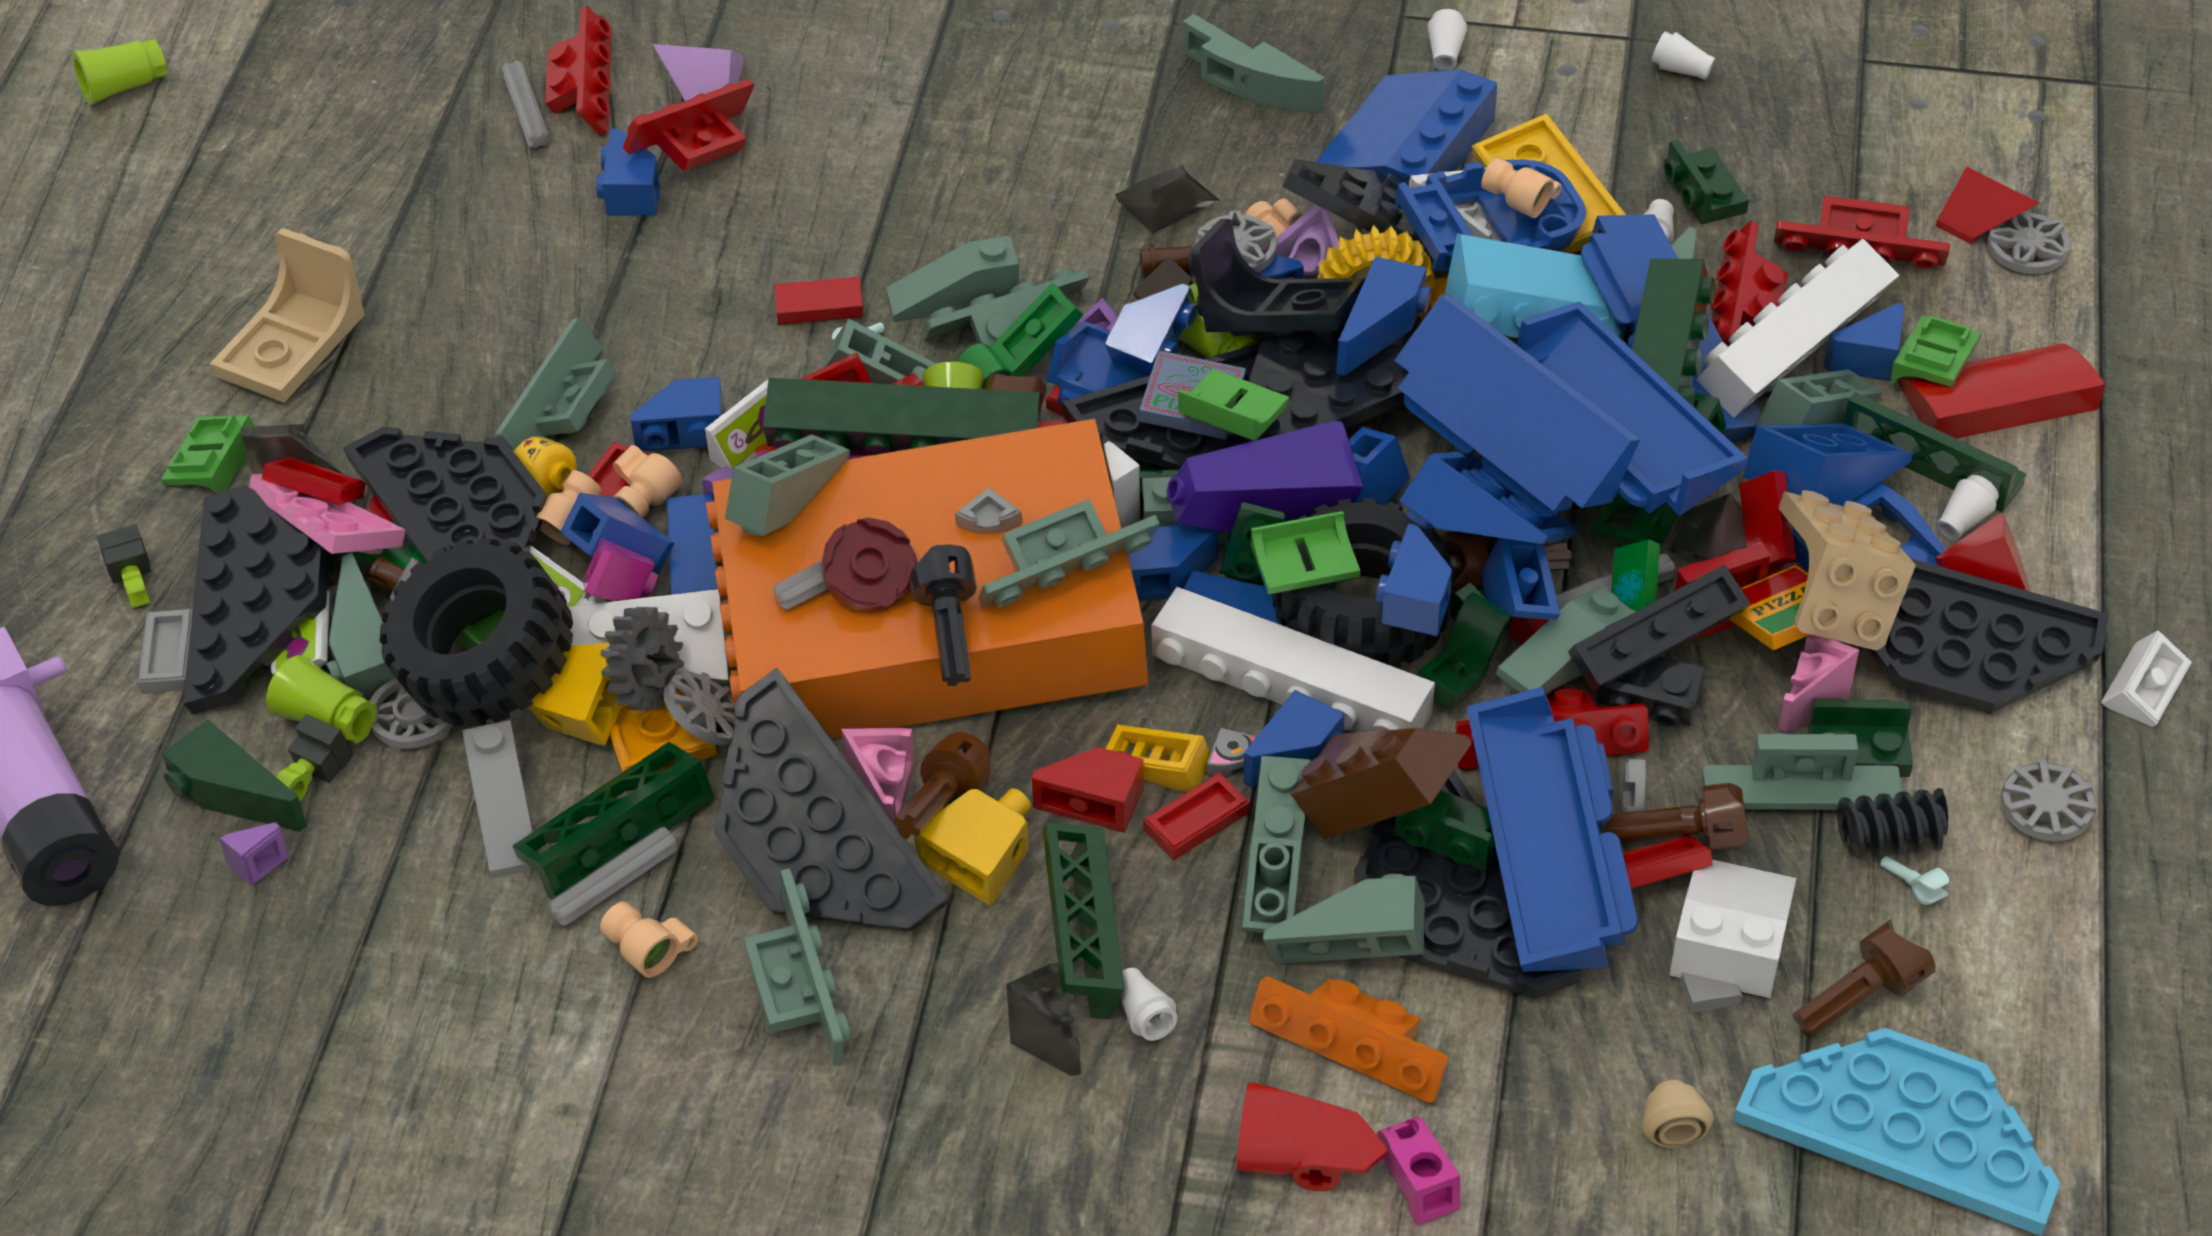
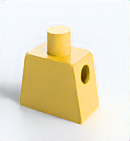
M610 643L571 645L570 651H564L563 654L567 660L561 673H555L552 676L553 685L545 694L539 692L532 698L531 701L534 704L528 707L543 726L594 744L606 745L622 707L616 704L617 694L608 693L607 687L611 682L610 676H602L601 672L608 666L606 658L601 656V650L607 649Z
M1015 788L1009 789L998 801L978 789H971L942 809L919 836H915L916 854L927 868L991 906L1028 852V822L1024 816L1031 810V803L1021 791Z

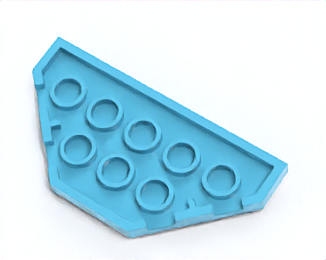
M1888 1028L1867 1033L1865 1040L1843 1047L1839 1043H1835L1801 1054L1799 1061L1774 1068L1770 1064L1752 1070L1734 1114L1733 1122L2040 1236L2043 1235L2060 1186V1181L2050 1165L2045 1167L2032 1146L2034 1139L2013 1106L2008 1107L1998 1092L1995 1087L1997 1080L1986 1063Z

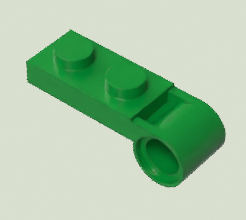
M1051 283L990 347L984 343L972 345L961 354L958 362L971 364L983 372L984 382L982 389L985 388L991 371L998 375L1023 377L1055 345L1056 340L1066 334L1084 314L1060 288Z

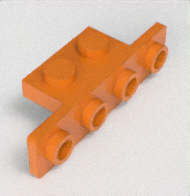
M1265 976L1259 981L1249 1016V1022L1252 1025L1425 1102L1432 1103L1438 1096L1449 1058L1442 1052L1412 1040L1416 1037L1421 1018L1408 1013L1401 1004L1390 1000L1373 998L1360 992V989L1355 984L1344 980H1332L1329 978L1312 994H1307L1269 976Z

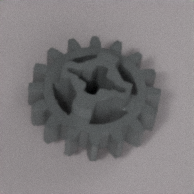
M657 607L624 609V617L615 616L613 618L615 632L606 631L604 635L610 645L607 649L601 650V656L606 658V664H608L601 671L602 676H610L611 682L607 687L608 693H616V704L628 706V710L649 711V709L662 708L663 692L666 684L675 675L678 668L684 667V662L679 659V654L677 653L683 648V642H675L674 640L678 627L677 625H667L669 614L667 612H658Z

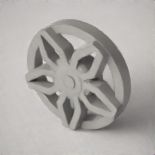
M1230 211L1229 215L1212 219L1198 230L1196 244L1220 219H1231L1233 226H1239V229H1233L1238 250L1247 264L1257 272L1268 267L1276 256L1277 238L1272 225H1268L1256 217L1243 215L1241 211ZM1269 242V249L1263 254L1260 247Z
M2023 212L1990 229L1987 246L1992 257L2004 267L2019 273L2042 274L2059 268L2066 261L2070 249V238L2064 229V224L2058 219L2052 220L2043 215ZM1999 246L2011 249L2012 257L2002 251ZM2038 258L2048 259L2043 262H2031Z
M395 678L382 685L370 699V702L377 706L378 711L377 720L372 725L371 730L380 741L387 744L393 750L400 751L402 748H419L436 741L441 742L449 735V731L453 727L452 724L444 723L441 718H433L427 714ZM398 691L395 701L383 703L387 697ZM427 723H430L435 725L436 727L432 729L425 725ZM379 724L390 726L389 732L384 730ZM403 728L407 729L402 736L398 735ZM415 729H419L421 734L415 735Z

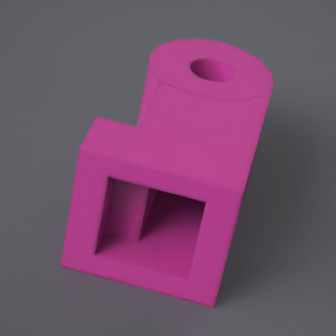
M1417 1116L1377 1131V1136L1388 1149V1154L1383 1158V1161L1388 1170L1394 1174L1395 1181L1406 1197L1408 1211L1416 1225L1460 1210V1174L1420 1117Z

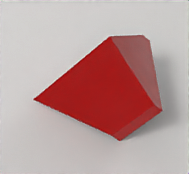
M1966 166L1937 219L1936 227L1972 245L1985 232L2040 203Z
M1996 515L1934 558L1937 566L2030 591L2020 553L2004 515Z

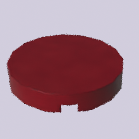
M869 517L857 519V522L850 523L847 526L844 524L834 531L825 544L821 571L824 584L836 600L850 609L870 613L888 610L903 601L911 589L909 574L918 561L916 552L914 554L910 540L904 531L888 521Z

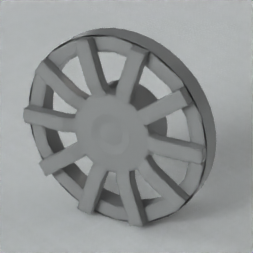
M684 669L681 673L675 674L668 681L663 692L665 704L673 718L686 731L705 742L715 745L732 744L734 730L727 721L734 724L735 727L736 718L734 714L736 704L733 703V698L729 693L731 689L727 685L724 687L709 679V674L704 672L700 675ZM675 688L682 691L687 696L676 695ZM717 723L722 727L725 733L716 732Z
M2040 760L2038 763L2014 768V772L2009 775L2004 783L2001 793V806L2007 819L2021 832L2040 840L2064 841L2082 834L2093 820L2096 810V799L2092 791V784L2086 782L2068 765L2065 768L2047 763L2046 760ZM2033 775H2041L2042 782L2038 783ZM2050 776L2058 777L2055 783L2050 782ZM2022 779L2032 789L2015 784ZM2066 781L2073 785L2067 789L2063 788ZM2010 793L2028 797V799L2012 803ZM2081 793L2085 801L2070 799L2069 797ZM2068 807L2087 810V812L2081 819ZM2027 808L2031 817L2027 821L2017 811ZM2066 817L2074 825L2068 828H2060L2059 821ZM2037 821L2051 823L2052 829L2039 827L2035 824Z

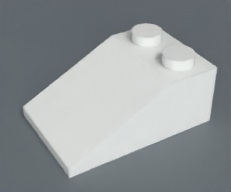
M1712 860V866L1693 871L1676 935L1670 976L1681 978L1682 972L1737 984L1741 992L1771 998L1796 878Z

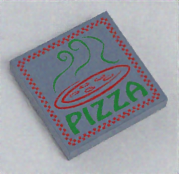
M1158 350L1139 410L1138 421L1227 440L1229 431L1179 413L1177 391L1180 389L1189 393L1212 369L1244 380L1246 368ZM1238 399L1231 405V409L1238 403Z

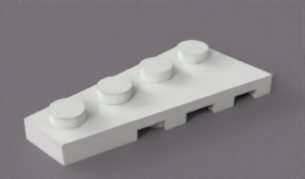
M718 589L568 607L573 618L572 629H570L573 633L571 645L609 643L604 636L605 632H615L613 618L615 616L624 617V609L657 607L658 612H667L669 614L667 625H677L678 631L674 636L675 642H683V648L677 653L679 654V659L684 662V667L678 668L675 674L681 673L684 669L700 675L704 672L709 674V679L716 683L730 684L724 642L725 635L720 612L721 598L719 597Z

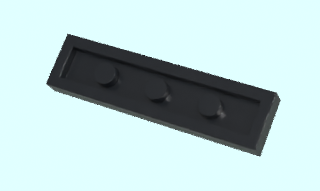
M1724 564L1572 646L1568 653L1593 692L1743 612L1751 603Z

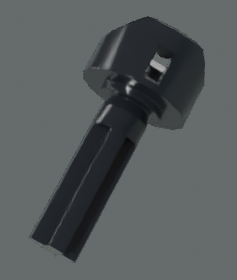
M952 544L932 546L909 574L911 593L915 602L925 606H932L942 681L947 682V686H957L959 682H969L971 680L961 602L969 599L976 592L977 585L974 565L969 552L963 546ZM954 561L955 566L954 573L950 572L949 563Z

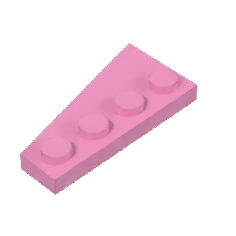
M262 474L251 475L249 488L255 490L268 507L331 554L354 551L380 554L384 548L403 546L404 528L350 502L337 505L262 480Z

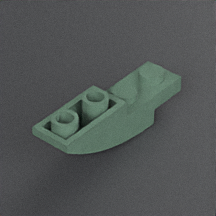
M1192 14L1183 21V53L1201 63L1202 79L1234 95L1277 108L1315 113L1324 109L1325 77L1316 71L1306 67L1266 42H1262L1252 49L1195 14Z
M1261 756L1242 931L1264 933V930L1296 914L1306 814L1293 799L1291 793L1303 778L1301 771L1310 763L1309 759Z

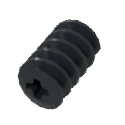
M1941 788L1934 790L1932 795L1928 790H1917L1913 797L1908 792L1901 791L1895 794L1893 799L1889 794L1880 793L1875 797L1874 801L1869 796L1860 795L1855 800V803L1850 798L1841 797L1837 807V823L1841 840L1844 845L1852 846L1857 859L1864 858L1866 844H1871L1877 857H1883L1886 842L1891 843L1896 855H1902L1905 840H1910L1914 852L1922 853L1925 838L1930 839L1935 851H1941L1944 836L1948 832V806L1945 794Z

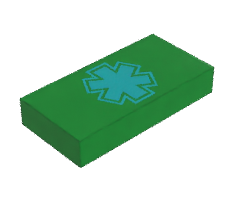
M1650 539L1615 548L1611 593L1616 595L1619 601L1635 612L1656 601L1660 544Z

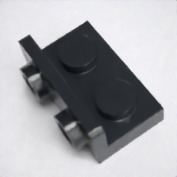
M1660 656L1597 690V703L1604 704V707L1642 703L1648 709V716H1651L1653 721L1661 725L1678 726L1680 723L1690 726L1704 680L1705 667Z

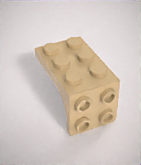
M281 228L275 234L279 253V272L275 287L268 301L209 364L213 376L285 403L364 317L365 313L350 255L341 247L332 246L310 238L305 234Z
M1803 490L1801 495L1784 491L1778 509L1804 539L1809 551L1808 579L1794 620L1796 627L1803 633L1872 650L1881 649L1887 641L1916 564L1900 548L1901 543L1885 531L1886 526L1876 521L1871 515L1872 510L1868 507L1851 501H1846L1844 506L1829 503V499L1825 496L1808 490Z

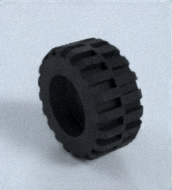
M1363 498V502L1351 503L1350 499L1337 500L1335 506L1327 507L1324 504L1311 511L1310 517L1340 511L1344 512L1346 531L1360 568V576L1380 579L1382 574L1390 575L1391 569L1388 568V562L1393 542H1402L1408 524L1417 525L1452 569L1448 547L1442 542V537L1433 527L1428 530L1415 523L1403 512V508L1400 505L1388 502L1387 506L1376 504V499ZM1303 515V516H1301L1299 519L1308 518V517H1307L1306 515ZM1304 544L1297 545L1306 571H1312L1313 568ZM1329 583L1272 594L1273 607H1276V619L1280 625H1288L1290 629L1398 669L1401 667V662L1412 663L1424 655V649L1428 651L1440 639V632L1446 627L1449 614L1448 605L1439 634L1434 636L1382 624L1383 604L1376 602V595L1354 596L1345 594L1330 587Z
M479 539L478 544H475L472 540L456 542L453 549L447 550L443 547L431 553L432 559L424 564L421 561L410 569L412 575L406 581L400 580L393 592L396 596L393 602L388 601L382 618L387 623L381 624L379 641L382 644L381 654L384 663L414 701L433 718H441L444 723L462 725L465 722L468 726L486 725L487 719L500 722L510 718V712L518 708L524 711L534 704L531 699L539 692L542 694L547 692L553 685L552 676L555 673L560 674L566 663L567 658L563 653L564 651H570L573 633L570 631L573 625L571 610L567 606V600L540 563L529 552L523 551L519 545L505 541L500 543L498 539ZM505 610L499 625L483 642L464 652L449 654L455 639L467 625L485 614Z

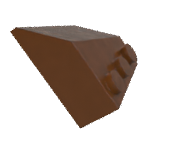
M1422 728L1334 734L1318 757L1301 771L1303 778L1293 790L1291 796L1324 839L1431 805L1472 742L1466 735Z

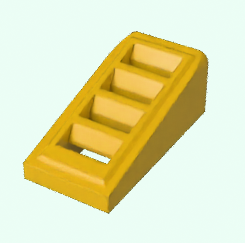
M1117 724L1105 748L1112 751L1126 752L1130 743L1135 744L1131 755L1144 759V780L1182 792H1188L1202 783L1207 773V762L1210 757V751L1204 736ZM1148 750H1152L1149 758H1146ZM1167 755L1171 756L1169 761L1165 760Z

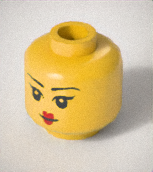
M530 437L513 451L545 491L547 497L552 493H562L564 491V481L572 470H577L576 458L572 451L563 444L545 437Z

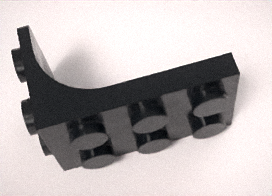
M1220 219L1192 248L1189 255V269L1191 274L1195 276L1198 289L1197 310L1199 315L1203 317L1206 333L1231 332L1233 336H1247L1254 332L1271 331L1273 335L1284 336L1295 331H1312L1316 335L1331 334L1336 332L1350 316L1365 281V278L1280 280L1266 277L1250 267L1241 256L1236 244L1231 219Z

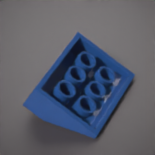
M1461 69L1385 75L1316 162L1376 171L1385 176L1393 174L1401 177L1408 184L1410 177L1413 175L1456 171L1471 152L1472 145L1480 140L1495 120L1498 82Z
M1449 452L1430 454L1399 500L1409 508L1406 515L1415 523L1428 530L1433 525L1438 529L1538 544L1572 538L1580 531L1577 526L1560 514L1553 517H1543L1483 468L1482 460L1473 453Z

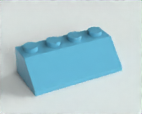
M1457 233L1444 295L1453 296L1501 334L1518 338L1522 320L1580 301L1623 341L1626 326H1620L1614 321L1581 255Z

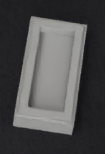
M193 609L147 612L138 676V685L141 693L185 690Z

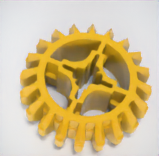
M1373 225L1370 233L1364 235L1356 229L1354 238L1351 240L1340 237L1339 248H1327L1326 259L1320 261L1319 274L1317 275V279H1366L1375 257L1425 267L1427 268L1425 286L1433 288L1435 282L1434 273L1431 270V258L1424 251L1420 241H1412V237L1409 236L1407 231L1397 236L1392 226L1384 233H1379V230Z

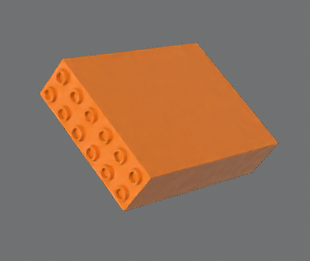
M1095 419L848 459L790 524L764 536L746 533L743 531L742 526L725 519L731 479L712 482L715 501L706 502L710 529L718 528L719 532L713 533L710 537L715 563L723 562V566H718L715 570L719 597L728 596V600H722L720 612L724 633L731 631L733 633L726 635L727 639L724 642L729 668L737 667V670H731V676H729L734 704H736L737 697L777 667L830 739L842 737L841 729L898 728L1148 685L1144 622L1125 549L1109 555L1110 560L1094 570L1085 572L1082 567L1065 573L1067 578L1055 586L1041 589L1038 584L1023 590L1024 595L1009 605L997 607L994 602L982 607L978 599L985 584L1016 572L1002 543L1003 533L1087 499H1090L1106 534L1121 529ZM988 488L1022 512V523L1009 530L997 533L971 532L956 525L955 513ZM870 517L888 521L904 531L910 540L914 554L916 552L918 562L932 546L949 544L963 546L971 556L977 585L975 594L961 602L971 680L969 682H959L957 686H947V682L942 681L932 606H925L915 602L911 589L903 601L888 610L868 613L850 609L836 600L828 589L789 610H783L774 597L773 587L775 584L821 561L825 544L834 531L844 524L847 526L850 523L857 522V519ZM954 561L949 563L950 572L954 573L955 566Z

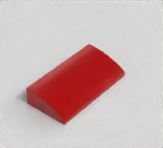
M2064 343L1967 362L1952 387L1914 376H1905L1898 379V384L1919 421L1956 439L2098 410L2105 383L2092 365L2077 350Z

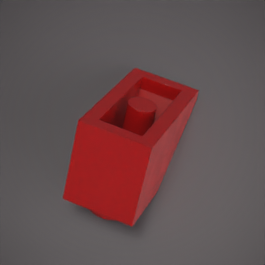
M1095 747L1035 770L1032 776L1033 808L1125 833L1144 791V759L1123 751H1112Z

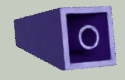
M1331 421L1186 458L1177 475H1174L1168 483L1167 500L1171 503L1177 524L1232 533L1241 503H1249L1283 512L1286 514L1285 522L1298 520L1303 515L1310 517L1311 511L1314 508L1324 504L1327 507L1335 506L1337 500L1350 499L1351 503H1353L1363 489V484L1343 422Z

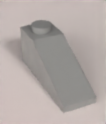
M508 720L462 730L491 877L533 869L516 856L512 845L532 833L533 829L511 721Z

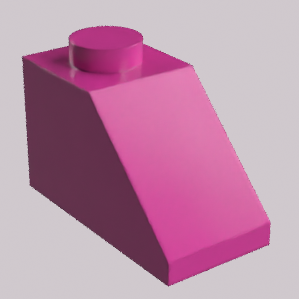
M601 538L583 578L584 592L611 601L650 597L658 578V574L652 572L654 567L653 559Z

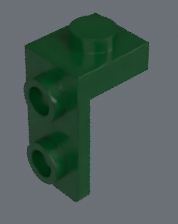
M1241 503L1232 533H1227L1219 573L1264 584L1251 548V528L1285 522L1286 514L1249 503Z
M1475 592L1466 596L1443 651L1417 673V676L1435 682L1434 701L1443 704L1450 710L1454 709L1480 687L1510 619L1506 612Z

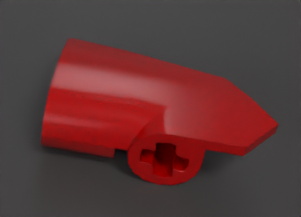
M1254 1082L1247 1083L1239 1134L1237 1171L1285 1176V1173H1292L1294 1182L1299 1186L1312 1191H1327L1338 1186L1341 1172L1365 1174L1388 1154L1387 1147L1358 1112Z

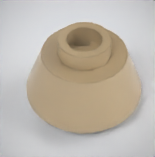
M1668 1080L1658 1084L1654 1091L1648 1095L1642 1120V1131L1649 1140L1661 1147H1685L1698 1142L1708 1133L1713 1124L1714 1116L1711 1108L1693 1086L1684 1084L1679 1080Z

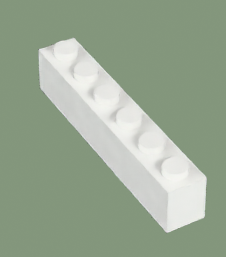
M1861 239L1849 250L1844 245L1839 247L1825 261V264L1828 266L1827 268L1818 264L1803 278L1801 283L1804 286L1802 288L1797 283L1793 284L1777 300L1780 306L1777 307L1771 302L1753 319V322L1756 324L1754 327L1746 322L1729 338L1728 341L1731 343L1729 347L1724 342H1721L1705 357L1703 361L1708 367L1696 380L1712 397L1720 400L1721 406L1733 418L1775 385L1778 379L1786 376L1827 342L1829 335L1841 330L1874 303L1899 277V274L1864 239Z
M1176 587L1151 625L1152 656L1160 658L1168 664L1179 665L1200 673L1210 680L1221 681L1245 690L1253 696L1263 697L1282 705L1293 691L1297 690L1345 713L1344 730L1359 733L1408 728L1423 729L1433 713L1435 682L1179 587Z

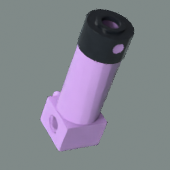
M2 627L0 628V840L3 852L10 866L17 874L23 891L31 901L45 906L66 905L83 900L98 891L112 877L119 862L118 848L108 834L106 825L98 810L88 799L47 722L34 688L36 685L66 673L67 669L62 658L56 656L27 669L6 628Z

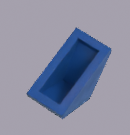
M1897 303L1829 335L1824 367L1829 372L1849 369L1860 377L1891 382L1893 362L1897 357L1905 307Z

